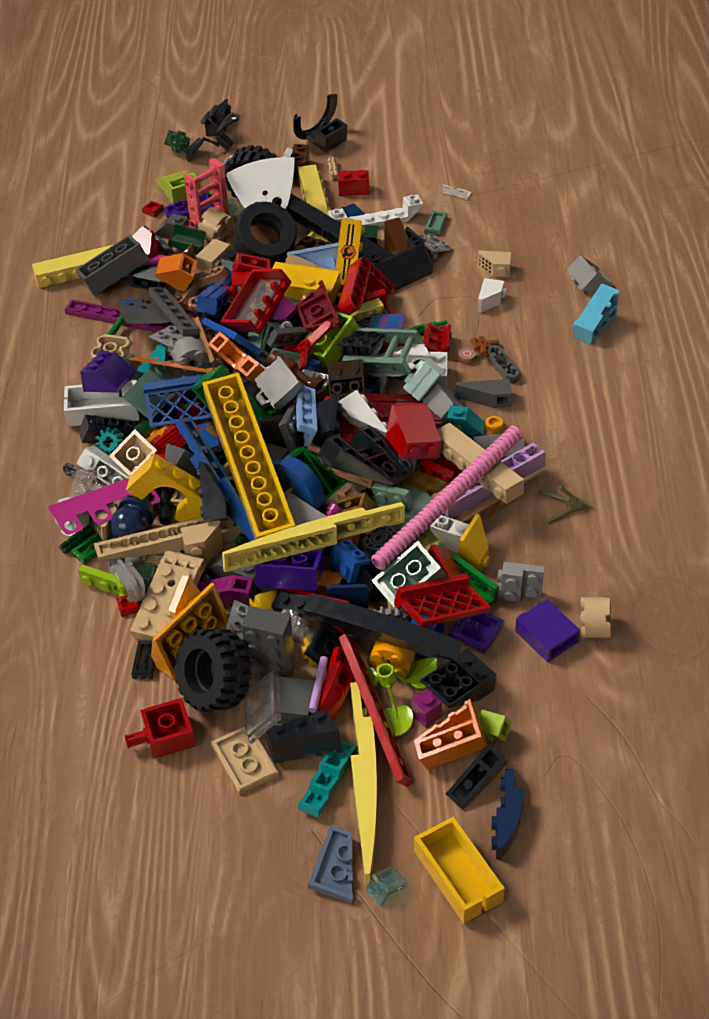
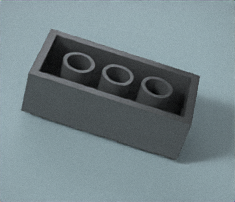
M128 235L75 269L86 288L93 295L102 293L108 286L116 284L122 277L130 275L136 268L144 266L149 258L141 244L131 235Z
M250 606L241 627L243 642L246 645L245 649L249 651V661L252 662V668H250L252 679L272 683L273 676L291 678L295 669L291 615Z

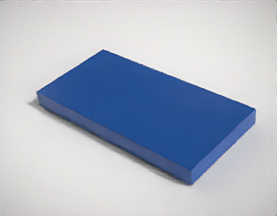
M205 317L203 318L201 323L216 334L221 332L237 346L257 356L262 352L260 348L238 333Z

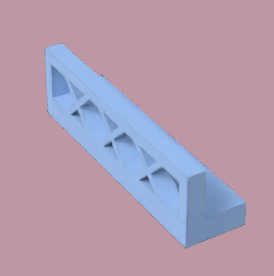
M304 386L305 389L301 392L299 391L296 395L297 431L303 432L304 446L308 447L311 445L317 432L315 389Z

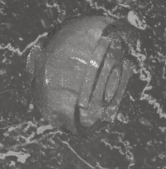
M283 609L281 613L291 615L293 646L295 647V644L303 645L304 638H307L310 642L319 625L306 615L303 618L298 616L299 612Z

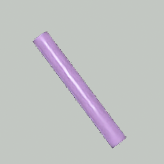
M325 656L320 657L309 705V712L311 713L317 712L328 664V658Z

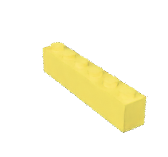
M316 165L298 167V180L303 200L327 214V211H330V207H328V199L326 198L320 170L317 171Z
M113 245L32 264L38 288L80 279L75 269Z

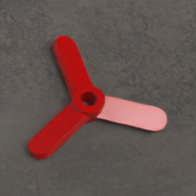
M330 321L323 322L307 339L302 340L299 344L289 345L282 349L301 352L298 365L301 371L306 366L308 354L312 351L314 345L332 329V323Z

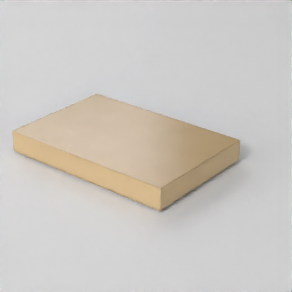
M250 724L211 741L214 752L239 795L279 777L278 770Z

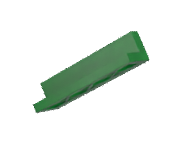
M448 549L457 566H460L459 569L462 574L466 573L470 577L469 585L490 606L498 601L499 585Z

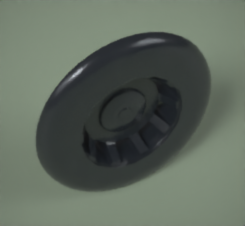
M378 527L370 531L359 542L357 547L372 563L371 557L377 551H380V548L384 547V544L388 543L394 535H397V532L401 531L402 527Z

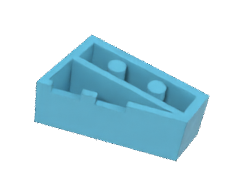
M601 283L578 320L574 322L572 327L574 330L573 338L592 345L616 318L620 290Z

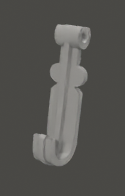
M125 558L108 559L109 563L107 564L110 572L115 573V576L127 591V600L130 603L143 600L145 597L144 581L133 567V563L125 562Z

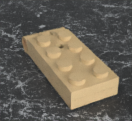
M169 550L165 552L130 629L133 638L152 641L174 619L168 610L182 576H189L197 586L205 570V559Z

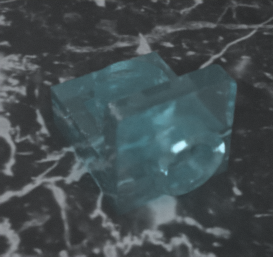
M394 866L374 873L366 890L379 905H383L388 895L404 889L408 881Z

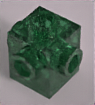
M169 130L164 145L171 147V151L180 153V151L186 153L191 138L187 137L185 132Z

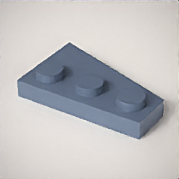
M331 825L309 881L308 889L352 904V832Z

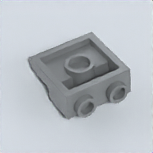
M504 562L503 570L498 571L497 579L500 600L520 602L521 596L541 598L544 566Z

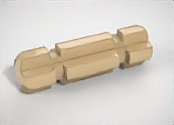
M329 157L327 160L330 177L332 180L338 179L336 159Z

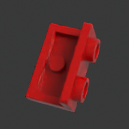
M430 323L427 324L423 344L429 354L430 352L449 351L451 346L449 340L452 336L451 325L447 324L443 330Z
M440 457L433 461L421 459L419 463L425 474L431 477L434 475L446 484L454 481L463 471L457 465Z

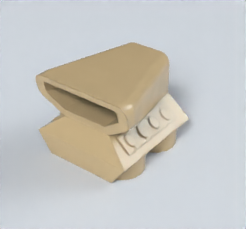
M103 334L97 338V346L91 350V358L89 360L91 362L101 351H110V353H117L128 364H131L133 360L128 358L135 357L133 353L129 352L133 342L128 337Z

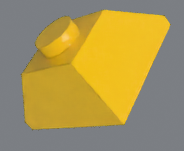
M476 513L459 539V557L481 572L484 567L488 566L490 556H488L489 546L480 514Z

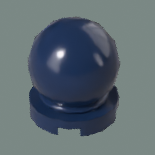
M129 495L123 497L119 504V509L113 514L110 529L112 535L115 538L148 531V527L153 524L157 513H154L152 510L153 505L145 498L141 500L138 497H129Z

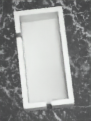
M136 380L128 381L121 388L122 396L137 382ZM82 385L65 386L64 415L67 427L81 425L85 414L123 420H139V411L126 399L120 397L119 391L118 393L83 392Z

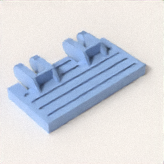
M339 243L287 252V257L291 253L325 269L336 270Z

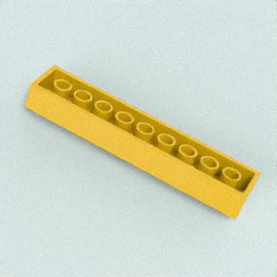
M239 372L203 382L205 399L255 540L295 527Z

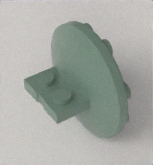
M377 482L372 486L373 494L370 496L379 507L399 502L405 505V523L393 525L402 528L427 504H430L432 500L426 492L416 487H391Z

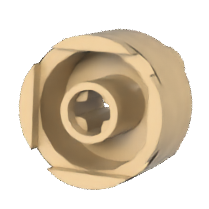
M210 207L205 211L202 216L204 220L202 223L199 222L198 225L199 230L205 231V239L209 241L217 239L223 242L225 237L232 235V216L214 207Z
M581 597V609H584V611L580 612V623L585 625L581 626L582 638H611L610 597Z

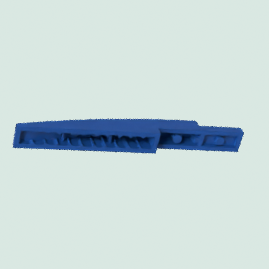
M192 418L179 419L175 424L179 429V433L188 443L189 449L194 453L190 458L194 467L197 470L201 461L209 465L231 500L232 520L250 541L255 540L233 476L227 475Z

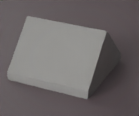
M437 382L421 399L444 422H447L450 405L465 407L451 389Z

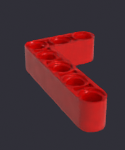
M364 256L349 266L338 308L341 313L349 316L361 308L366 289L371 293L384 288L386 296L394 291V286L390 280Z

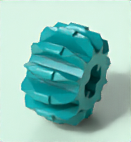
M108 427L106 432L100 431L101 437L96 436L99 442L94 445L100 447L101 451L110 456L125 440L122 439L124 434L122 432L119 433V430L116 428L112 430Z

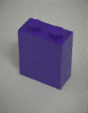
M548 599L542 603H537L531 610L521 613L516 618L515 632L547 663L579 643L580 629Z

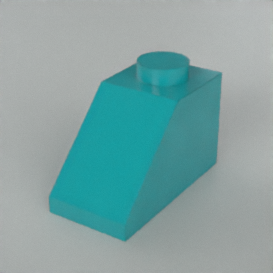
M450 405L447 424H461L462 431L467 436L474 435L476 437L484 435L485 422L468 407Z

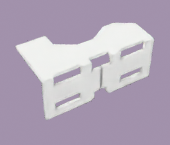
M443 184L442 194L454 195L457 198L460 197L467 200L472 193L468 190L454 189L452 186Z

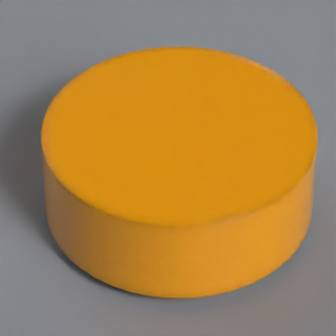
M498 416L488 417L485 421V429L490 433H499L503 430V420Z

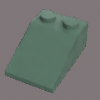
M153 364L123 398L148 419L142 389L143 383L175 379V377L169 374L163 366ZM169 393L166 399L170 401L175 396V393ZM149 396V403L156 407L161 399L157 396ZM163 401L158 409L162 410L167 403ZM157 411L152 416V419L158 414Z
M417 541L378 574L372 582L395 609L394 601L398 587L449 576L421 543Z

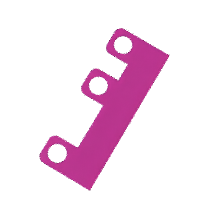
M129 478L50 505L48 508L63 532L68 535L83 529L81 522L76 516L88 511L93 520L98 524L112 519L113 514L106 504L123 499L126 495H133L126 491ZM152 490L150 493L155 496V500L150 503L153 505L160 502V497L155 490ZM104 510L108 516L105 519H98L95 516V512ZM67 521H75L77 528L75 530H68L64 525Z

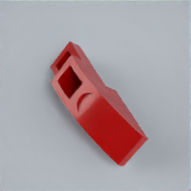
M340 646L333 649L317 711L326 710L332 721L339 712L350 689V683H352L354 678L344 650Z

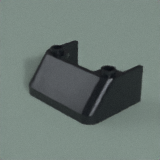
M408 226L405 227L409 238L407 240L408 249L386 259L378 254L366 257L390 280L394 286V291L433 272V264L423 239ZM361 252L358 253V259L364 256Z

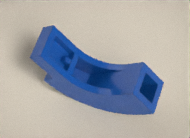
M290 456L281 461H272L277 477L286 480L294 488L298 498L315 509L326 503L324 491L318 477L305 463Z

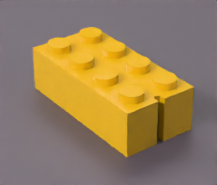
M454 816L414 837L415 854L463 924L481 915L482 908L486 912L503 903L505 888Z

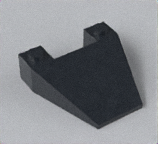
M369 425L358 428L349 444L339 435L328 437L317 455L330 468L391 486L413 477V474L383 437Z

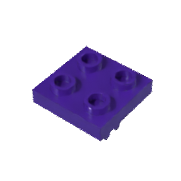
M489 612L457 619L448 636L462 641L466 646L486 653L504 626V620L489 614Z

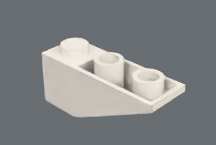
M356 390L339 401L343 405L342 412L344 417L350 424L358 428L369 425L384 440H387L388 426L384 421L381 422L378 419V413L374 408L371 409L369 407L368 400L363 394L360 395Z
M94 445L86 447L77 461L79 466L107 485L130 477L109 455Z

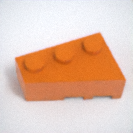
M470 699L455 713L451 712L439 725L435 724L414 740L419 760L426 770L483 750L488 745L477 709Z

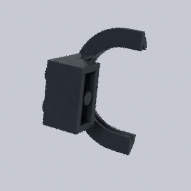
M337 94L327 95L325 112L319 122L312 128L302 130L301 116L298 117V114H295L293 119V131L296 137L310 141L325 153L347 139V124L338 118L331 121L337 107Z

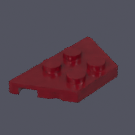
M322 280L318 282L319 287L314 293L310 291L305 299L296 306L307 333L314 332L325 321H330L332 328L342 326L328 290Z

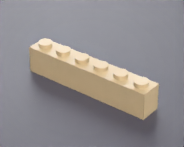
M451 423L437 429L441 439L439 452L461 470H466L485 451L484 448ZM501 461L496 462L477 481L483 488L489 490L497 499H500L505 504L524 494V479Z

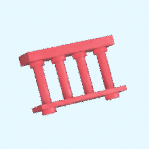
M215 158L209 160V170L194 178L188 173L184 174L190 218L189 223L195 229H198L199 222L202 223L204 220L201 216V210L213 203L214 208L229 215L224 164ZM211 177V183L198 190L197 184ZM212 190V197L200 203L199 197Z

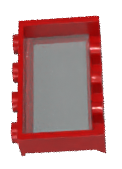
M252 269L220 323L234 332H254L260 335L292 281L282 269Z

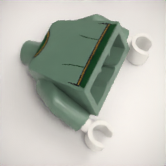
M268 321L260 335L249 332L247 338L249 342L262 350L260 355L257 356L245 349L244 351L265 367L270 366L266 360L272 349L277 348L270 347L266 343L271 332L274 329L293 328L292 324L289 321H285L282 324L280 322Z

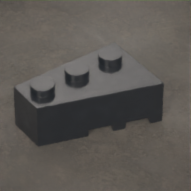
M326 710L317 711L312 715L296 718L291 722L274 725L270 729L264 730L269 753L275 763L302 759V755L315 753L316 757L323 756L325 751L336 750V753H344L339 730Z

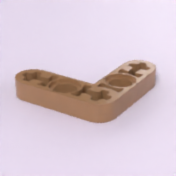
M219 266L194 274V278L185 292L180 290L175 300L183 309L186 308L188 300L195 296L200 287L222 281L228 275L227 270L224 266Z

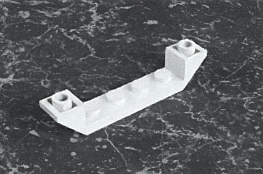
M417 194L403 197V208L351 216L347 218L343 208L327 211V214L340 223L342 218L361 220L362 225L382 227L384 226V221L400 217L402 223L408 222L423 207V202Z

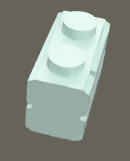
M427 358L425 361L421 359L415 366L417 371L414 375L410 373L404 380L406 384L403 388L418 401L424 397L444 372L430 358Z

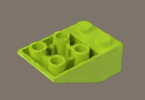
M183 170L157 178L156 182L172 204L180 200L186 201L187 194L184 174L188 173L195 178L197 176L194 172ZM198 183L197 185L199 190L201 189V183Z

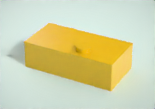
M275 262L272 268L282 269L292 281L284 294L286 298L301 301V297L307 295L310 291L314 293L319 287L318 282L322 280L334 304L341 288L340 271ZM266 284V293L273 294L274 291L270 288V284Z

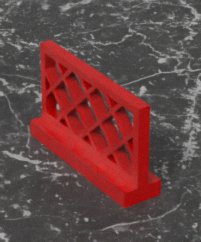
M466 573L398 587L394 601L397 609L404 608L421 627L491 611V606L469 585L470 577ZM457 599L462 600V601H466V602H469V603H468V604H467V603H463V602L457 601ZM440 603L450 605L451 608H450V607H447V606L440 605ZM471 603L480 605L481 607L471 605ZM423 607L434 609V611L423 609ZM454 607L461 608V609H464V610L461 611V610H458V609H454ZM437 611H441V612L448 613V614H445V615H444V614H441V613H437ZM421 615L428 616L431 618L423 619Z

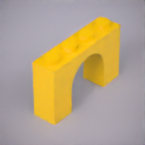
M154 453L129 477L126 491L141 500L158 487H171L181 491L186 498L178 504L174 519L179 522L201 518L200 480Z

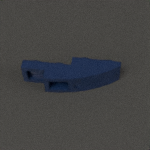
M505 769V776L500 777V791H504V797H500V807L496 808V816L491 818V830H496V836H492L491 849L496 850V859L500 860L513 843L522 814L524 788L514 787V769Z

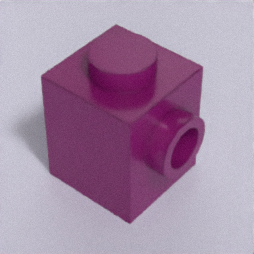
M429 689L416 694L412 699L413 716L427 728L442 717V701Z

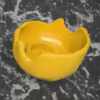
M273 590L255 595L254 600L249 599V604L253 607L274 611L271 604L279 592L278 590Z

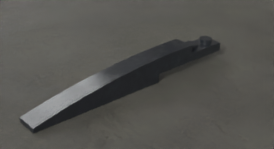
M280 590L271 604L274 611L340 627L347 634L388 643L454 662L464 645L462 641L419 625L313 593L308 597Z

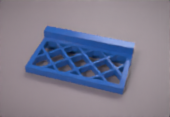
M202 375L143 383L142 389L150 428L169 426L171 424L176 425L175 423L179 419H183L184 416L192 418L194 422L213 419L211 414L205 411L206 405L202 409L195 404V401L198 399L197 395L193 401L184 396ZM169 393H175L179 396L174 404L166 399ZM149 396H157L161 399L156 407L149 403ZM181 399L190 404L185 411L176 406ZM163 401L172 406L167 414L158 409ZM192 406L201 411L196 417H192L187 413ZM174 408L182 413V416L176 420L169 416ZM156 411L164 416L161 422L153 423L152 416Z

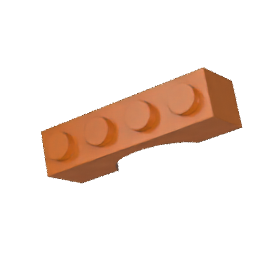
M219 332L208 345L219 357L257 386L254 379L265 369L251 356L243 353L224 334Z

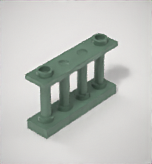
M357 328L356 331H362L363 333L376 331L377 334H385V336L375 341L373 355H344L342 361L363 359L367 362L368 372L409 375L411 368L406 362V358L413 344H423L424 341L419 332L414 329ZM390 343L383 357H376L382 344ZM405 343L400 356L393 358L392 355L397 344Z

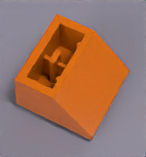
M183 253L161 257L158 261L155 277L161 282L170 284L176 290L185 292L194 278L197 261Z

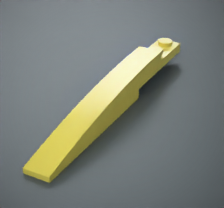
M399 502L367 511L363 508H358L261 537L222 552L223 571L228 572L335 545L338 539L369 532L382 526L405 523V505Z
M357 682L350 683L358 755H351V770L365 883L367 886L371 885L376 840V751L373 722L370 716L367 717L366 708H362V703L365 702Z

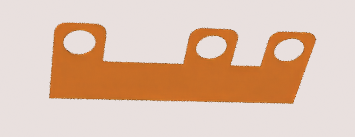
M150 356L128 358L129 360L206 373L215 369L180 365L185 364V362L171 363L174 360L156 361V359H160L152 357L154 359L143 358Z

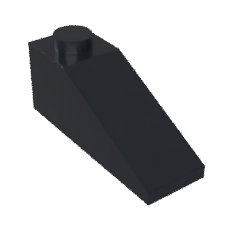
M489 743L445 794L463 809L498 775L509 760Z

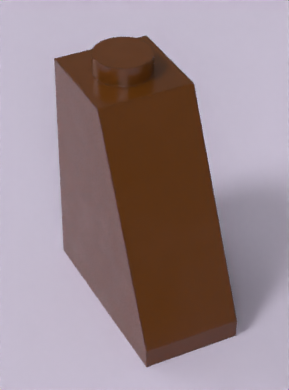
M400 217L384 221L385 249L394 255L408 249L407 240L409 238Z

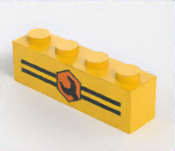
M342 218L336 261V271H340L341 288L344 287L349 266L358 260V253L362 252L363 243L360 242V236L364 235L365 226H362L361 220Z

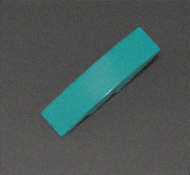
M341 740L344 753H336V750L327 752L319 763V770L309 782L308 791L298 803V810L317 818L319 817L343 778L351 762V755H354L357 750V745Z

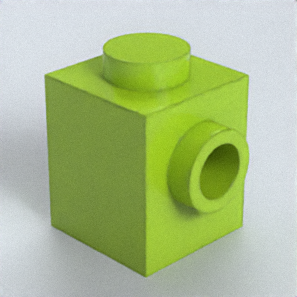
M481 710L479 719L486 741L493 742L495 739L505 742L512 722L506 716Z

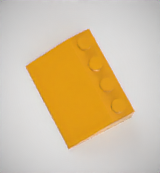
M213 583L209 584L152 639L151 657L157 669L172 679L176 677L174 666L176 665L175 656L179 652L178 647L187 635L196 630L225 629L228 616Z

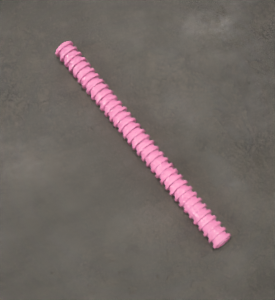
M510 426L466 470H463L450 485H447L434 500H431L430 504H427L401 531H398L397 535H394L388 543L384 544V547H381L380 551H377L371 557L375 567L384 570L386 566H389L390 562H393L403 550L407 549L411 542H414L420 534L427 530L444 511L448 510V507H451L484 473H487L496 462L504 457L523 438L521 430L516 426Z

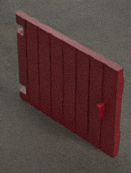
M359 393L366 397L369 407L376 410L379 418L385 421L387 426L392 404L423 403L422 400L418 401L414 398L412 394ZM430 409L436 427L446 425L443 419Z

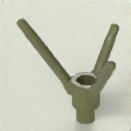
M559 486V489L569 498L541 489L538 491L546 496L568 502V509L547 520L548 524L570 512L576 511V509L588 508L589 501L574 496L563 486Z

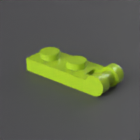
M81 565L78 569L81 583L117 594L119 597L128 595L124 585L121 584L115 575L85 565Z

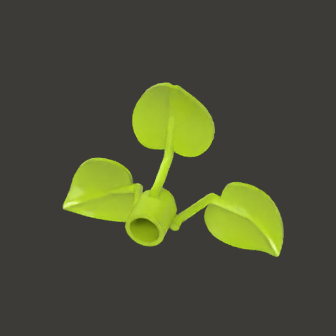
M425 658L413 662L406 678L401 676L397 669H393V666L388 663L381 664L377 668V672L371 667H366L373 686L377 687L380 682L383 687L388 689L392 708H386L384 712L395 737L407 733L414 720L413 712L409 706L400 705L396 707L391 688L396 683V677L405 684L411 682L413 688H427L420 682V679L437 669V658Z

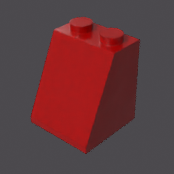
M392 404L386 439L402 459L438 458L441 439L428 404Z

